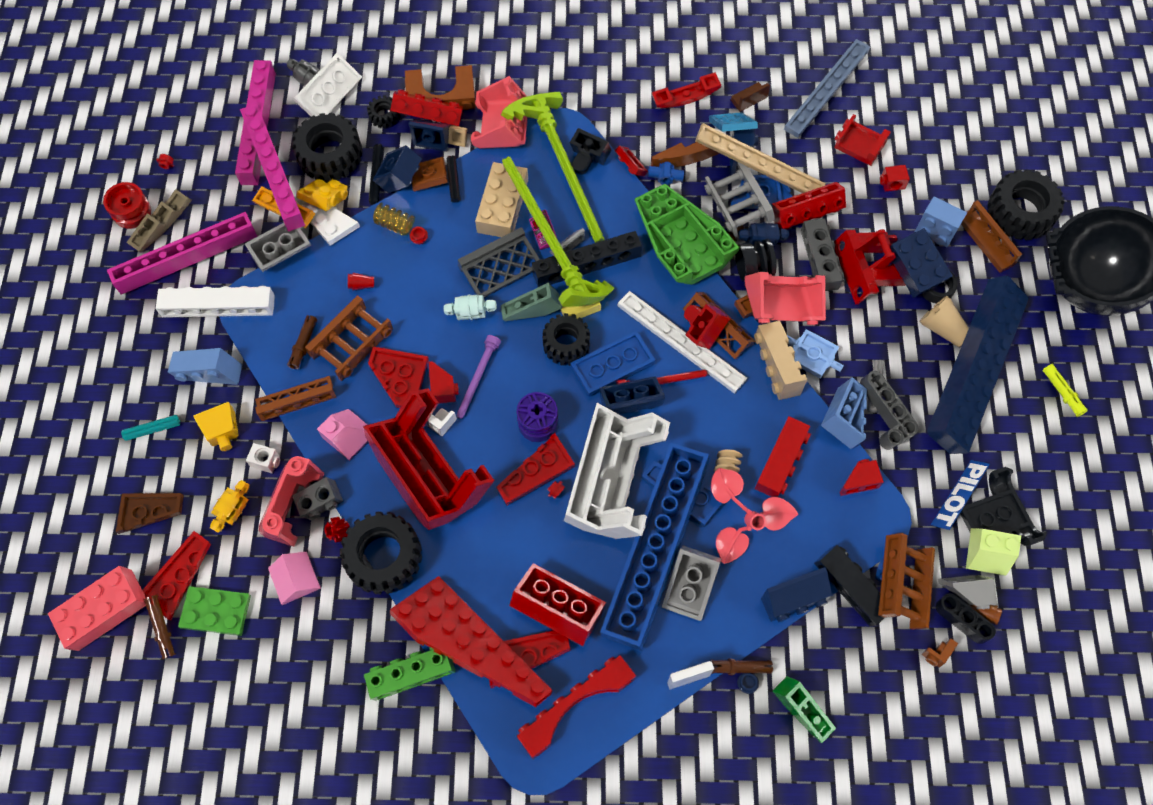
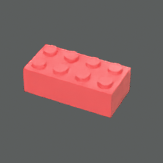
M118 566L49 612L48 615L64 649L80 651L145 607L144 599L146 596L133 571Z

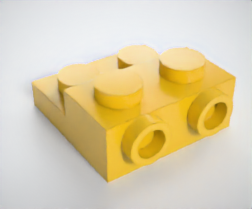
M316 179L298 190L296 198L324 211H328L347 198L348 186L333 179L328 183Z

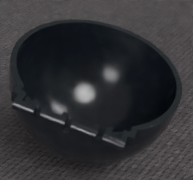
M1098 207L1073 216L1062 227L1053 228V232L1045 234L1047 246L1049 247V269L1055 293L1061 294L1071 305L1095 315L1117 316L1134 312L1153 301V218L1125 207Z

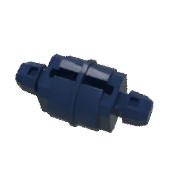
M777 223L750 224L748 229H741L738 232L739 240L748 241L753 246L755 241L760 240L762 242L765 239H769L773 245H777L779 240H786L789 237V231L778 228Z

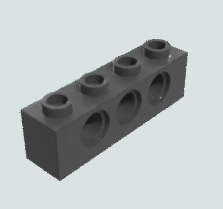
M825 218L804 221L801 234L813 278L816 275L825 276V291L838 290L844 281V275L839 269V257L834 252L835 243L830 238V226L826 224Z

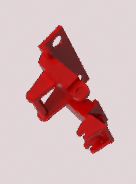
M885 229L868 233H856L855 230H846L834 241L835 252L839 257L841 268L856 305L860 304L870 294H877L879 292L877 286H906L894 264L889 265L896 258L890 246L897 242L898 238L896 235H888ZM841 241H844L845 247H844V249L841 251V250H840V243H841ZM864 253H884V256L871 266H868ZM859 287H861L863 290L861 297L857 295V290Z

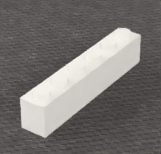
M227 286L221 288L185 287L180 289L168 287L166 289H158L155 309L161 317L273 315L275 295L272 289L267 286H241L239 288Z

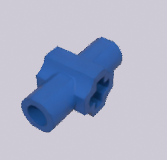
M664 162L659 164V167L649 166L648 177L658 178V182L661 185L672 184L673 180L683 182L684 170L674 169V165L671 162Z

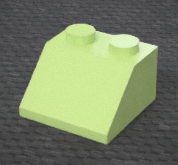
M971 528L966 569L1006 576L1019 557L1021 535Z

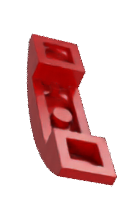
M716 72L700 77L699 82L671 91H669L668 87L654 91L652 96L657 108L678 107L707 97L720 89L721 83Z

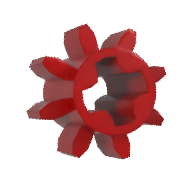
M333 517L331 522H327L325 525V535L330 541L334 540L335 543L341 542L343 537L348 536L346 531L350 525L345 519Z

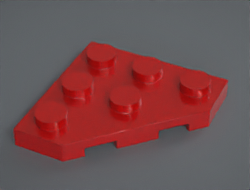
M373 346L368 364L397 408H401L410 392L421 390L429 358L428 356Z

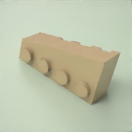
M776 321L758 325L754 337L756 344H759L761 348V359L765 360L767 365L766 373L768 377H771L773 393L777 394L778 400L800 396L808 379L805 374L801 375L800 369L802 366L799 361L795 362L794 360L795 351L793 347H788L787 345L789 339L781 322Z

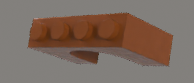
M472 65L455 66L456 84L450 92L443 95H434L424 89L421 69L405 71V89L408 91V94L415 95V93L425 95V98L432 99V97L440 98L443 100L442 102L449 103V101L457 102L460 106H463L462 110L476 109Z

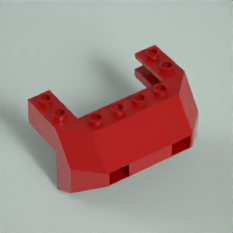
M429 388L410 392L395 418L365 425L363 428L377 461L417 520L428 530L451 522L475 506L492 485L494 479L484 465H480L475 473L472 469L465 470L460 478L454 473L423 428L439 404Z

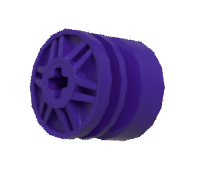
M542 392L529 393L521 398L516 411L520 433L524 438L532 442L547 441L558 429V408L556 402L551 396Z

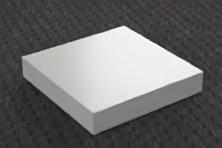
M712 661L672 673L667 682L669 689L710 677L714 670Z

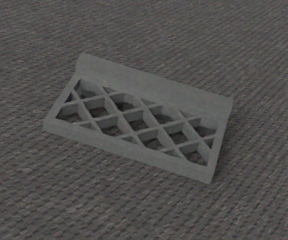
M520 227L458 259V267L464 273L475 294L486 297L531 274L532 267L525 266L526 258L534 259L535 261L540 259L527 240L523 228ZM524 242L527 247L526 253L516 251V246ZM501 253H512L510 261L500 259ZM514 254L524 257L522 264L512 262ZM487 260L496 261L494 269L484 267ZM498 262L508 265L506 273L496 270ZM510 267L521 268L520 273L517 275L509 274ZM472 268L479 269L478 278L470 276L468 270ZM482 271L493 273L490 281L480 278ZM495 274L505 276L504 282L500 284L493 282ZM479 282L488 284V290L480 293L477 288Z

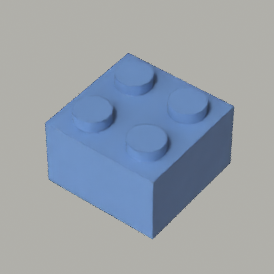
M933 197L915 232L925 228L933 241L948 247L967 212Z

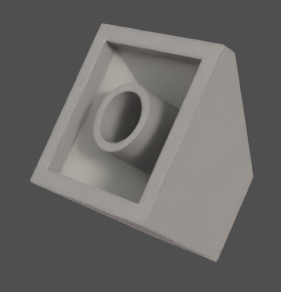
M971 575L938 579L939 584L968 604L976 606L977 609H988L990 605L997 604L995 581L993 578Z

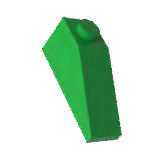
M786 676L773 690V693L784 707L820 743H823L836 729L800 681Z

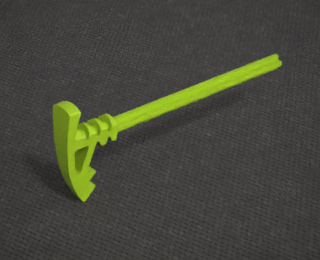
M542 93L516 100L502 111L501 116L508 120H513L515 117L522 121L524 116L537 119L541 131L546 132L594 242L597 243L605 240L555 130L557 123L550 108L558 109L562 105L563 97L561 93Z
M511 157L503 158L502 164L562 268L561 276L565 279V283L569 288L558 299L563 307L596 304L605 299L613 291L614 287L605 280L602 283L598 280L592 283L582 279L583 275L578 272L579 268L572 265Z

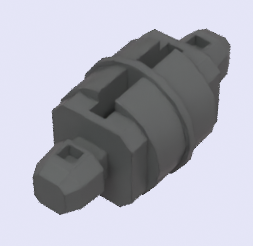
M294 59L287 61V67L293 71V78L303 86H306L320 71L315 65L303 59L299 63Z

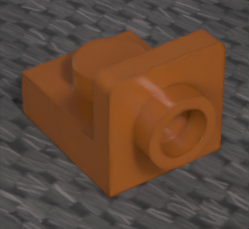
M748 295L735 301L734 305L743 319L753 315Z
M949 639L947 642L942 641L935 651L928 647L922 655L929 664L940 668L947 662L958 643L953 639Z

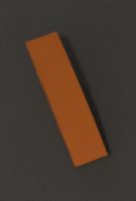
M681 142L652 156L651 166L659 167L661 163L671 162L674 167H680L706 160L720 153L698 142L687 147Z

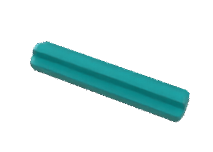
M173 415L121 431L122 438L127 441L179 426L181 424L178 415Z

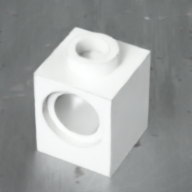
M253 443L246 462L251 468L273 474L274 469L279 466L280 455L273 448ZM269 456L266 461L261 462L264 457Z

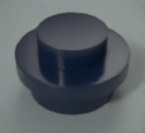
M742 673L738 678L737 685L743 693L752 694L758 689L759 680L753 673Z

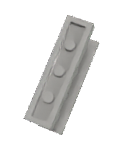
M737 162L739 168L737 173L713 184L707 176L705 177L706 185H704L707 194L712 195L723 215L727 231L729 233L732 232L735 238L738 237L736 227L758 217H765L768 223L775 220L773 208L749 167ZM739 179L744 180V185L720 196L716 191ZM746 191L752 194L750 198L728 208L723 204L724 201ZM752 204H758V210L734 221L732 220L730 214Z

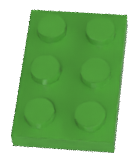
M189 586L178 627L181 629L241 636L251 595L248 593Z

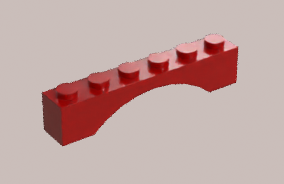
M621 655L617 658L613 656L604 663L606 667L600 671L594 670L587 676L588 681L584 684L580 682L571 688L570 691L572 693L566 698L564 696L558 698L553 703L554 707L552 709L541 711L536 716L537 720L531 725L526 723L518 730L517 738L533 760L551 746L552 738L559 722L575 704L595 694L619 693L635 680L636 675Z

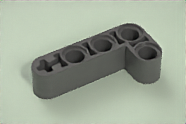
M871 371L861 379L860 384L867 389L868 399L876 407L878 413L890 428V430L881 435L879 439L880 445L886 450H891L914 436L918 432V424L884 376L878 371Z

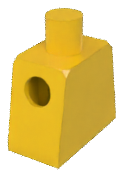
M229 402L193 415L211 446L219 445L221 451H228L232 448L230 440L238 437L235 410Z

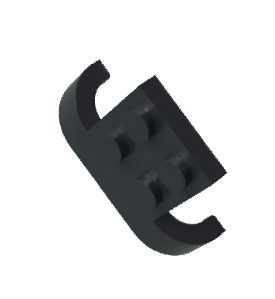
M1008 467L994 470L989 475V487L993 496L965 505L960 512L969 532L971 528L1021 535V544L1024 546H1030L1045 540L1047 532H1040L1036 529L1012 485L1011 475L1013 470Z

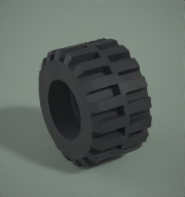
M564 313V316L556 315V319L552 317L550 323L545 324L542 336L545 354L547 353L549 359L553 358L554 363L560 362V365L563 366L565 363H568V366H570L571 362L586 356V353L589 352L590 330L586 322L583 323L582 318L579 317L577 319L574 314L568 316V313ZM562 335H571L577 339L569 345H563L556 341Z

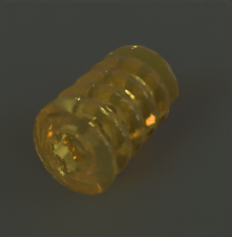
M380 203L374 211L373 221L377 225H381L384 228L387 227L388 230H393V232L405 236L412 229L415 216L411 215L409 217L408 213L402 215L401 210L396 212L395 207L390 209L389 205L383 207V203Z

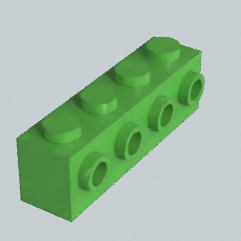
M430 647V651L412 653L408 659L402 660V658L392 660L389 662L390 665L386 667H373L369 669V673L364 674L369 697L371 700L378 701L456 673L453 660L443 654L435 653L434 649Z

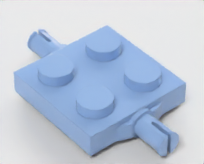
M807 329L797 340L787 335L789 339L788 344L793 346L795 351L794 360L795 362H800L803 370L820 379L830 367L841 372L844 365L834 360L839 346Z

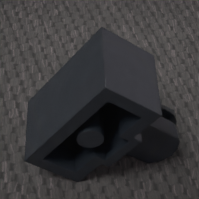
M580 128L576 130L570 141L573 151L577 153L572 162V167L580 175L588 171L593 161L604 165L612 151L608 141Z

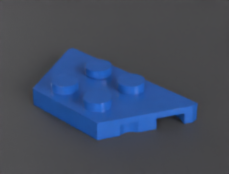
M753 175L771 207L772 203L793 197L788 186L766 175ZM744 180L741 181L740 186L744 185ZM746 191L735 196L730 206L750 198L751 192L747 193ZM752 204L743 209H758L759 206L758 204Z

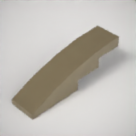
M175 189L166 203L161 201L152 215L146 214L127 243L139 252H143L176 221L192 200Z

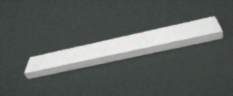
M629 291L618 302L619 308L699 368L706 370L707 374L734 394L746 382L747 377L709 349L697 346L685 335L686 332Z

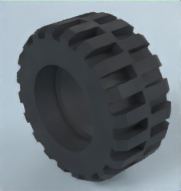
M320 113L319 116L313 115L309 120L305 119L301 123L302 126H298L295 130L296 133L293 134L292 148L301 170L310 178L315 177V180L324 179L326 182L332 179L340 180V177H347L350 175L349 172H353L357 168L356 165L360 164L363 153L360 138L355 125L349 119H345L344 116H335L334 113H329V115ZM329 141L341 143L332 152H314L322 143Z
M1026 169L1022 172V170H1017L1006 174L998 182L989 197L987 204L988 213L1007 236H1014V239L1018 240L1022 238L1024 240L1037 239L1049 232L1061 216L1064 209V197H1061L1063 194L1061 189L1057 188V183L1055 181L1052 182L1049 176H1043L1038 171L1031 172V170ZM1013 198H1023L1035 205L1038 212H1028L1021 209L1015 204Z
M382 511L376 512V516H371L369 513L364 515V520L360 521L357 519L354 522L355 526L347 529V538H342L341 544L343 548L340 549L341 564L353 583L368 593L373 591L374 594L381 595L382 591H385L387 594L393 593L394 588H398V590L404 588L403 583L406 581L410 583L413 580V573H418V563L422 562L421 544L413 527L409 522L406 523L403 517H396L391 512H387L386 515ZM381 537L396 539L400 545V553L393 564L384 569H370L364 564V551L372 541Z

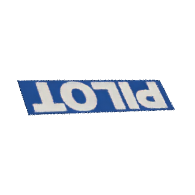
M974 460L969 462L931 523L932 526L947 530L951 529L990 464Z

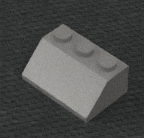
M282 223L245 243V246L258 268L264 272L311 246L300 228L288 232L285 223Z

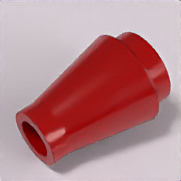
M354 272L353 274H348V289L353 291L374 288V277Z

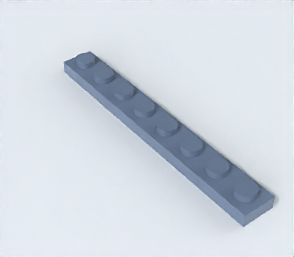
M856 39L787 122L784 130L799 138L866 56L870 46Z

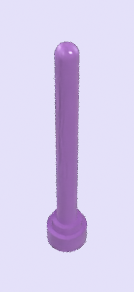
M487 335L484 342L486 349L457 412V417L460 419L465 416L492 352L499 348L501 340L496 336Z

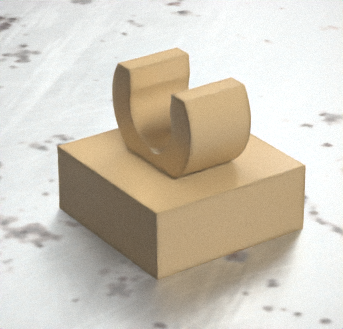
M451 125L449 127L448 144L465 147L467 145L468 128Z

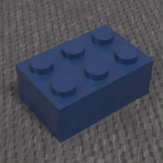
M925 228L890 246L891 251L896 256L892 262L913 298L946 282L953 276Z

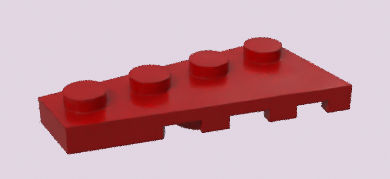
M554 433L546 443L537 448V451L531 457L523 461V464L517 470H514L496 487L505 504L509 505L575 467V463Z
M195 531L192 532L143 589L146 598H150L152 605L151 596L158 595L162 614L170 621L211 546L209 541Z
M556 631L504 641L531 669L570 651L568 638ZM489 680L490 688L495 687L496 685L493 684V681Z

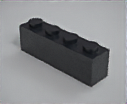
M838 545L831 547L814 562L818 569L826 568L829 581L869 626L878 625L884 619V617L878 615L880 592L876 589L877 585L862 573L863 570L857 563L852 562L848 557V552L843 547Z

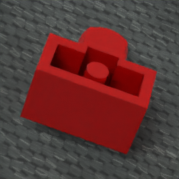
M705 304L703 309L696 305H690L684 312L685 319L691 325L685 335L697 346L710 349L730 320V317L719 308Z

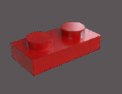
M623 146L616 148L615 152L619 155L618 159L621 162H625L631 174L646 175L648 170L629 148Z

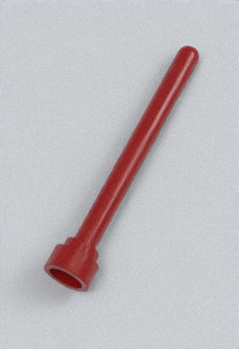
M703 369L656 378L661 385L706 377L707 371ZM625 379L617 380V384L630 382Z

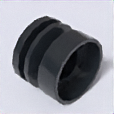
M769 239L762 240V242L760 240L755 241L754 247L750 242L737 244L739 251L735 254L738 275L742 282H745V276L758 272H769V274L775 276L777 269L776 255L773 244Z

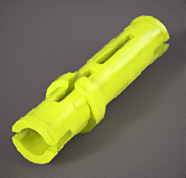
M1050 364L1042 370L1063 397V402L1069 405L1076 417L1088 411L1078 398L1077 392L1070 388L1054 364Z

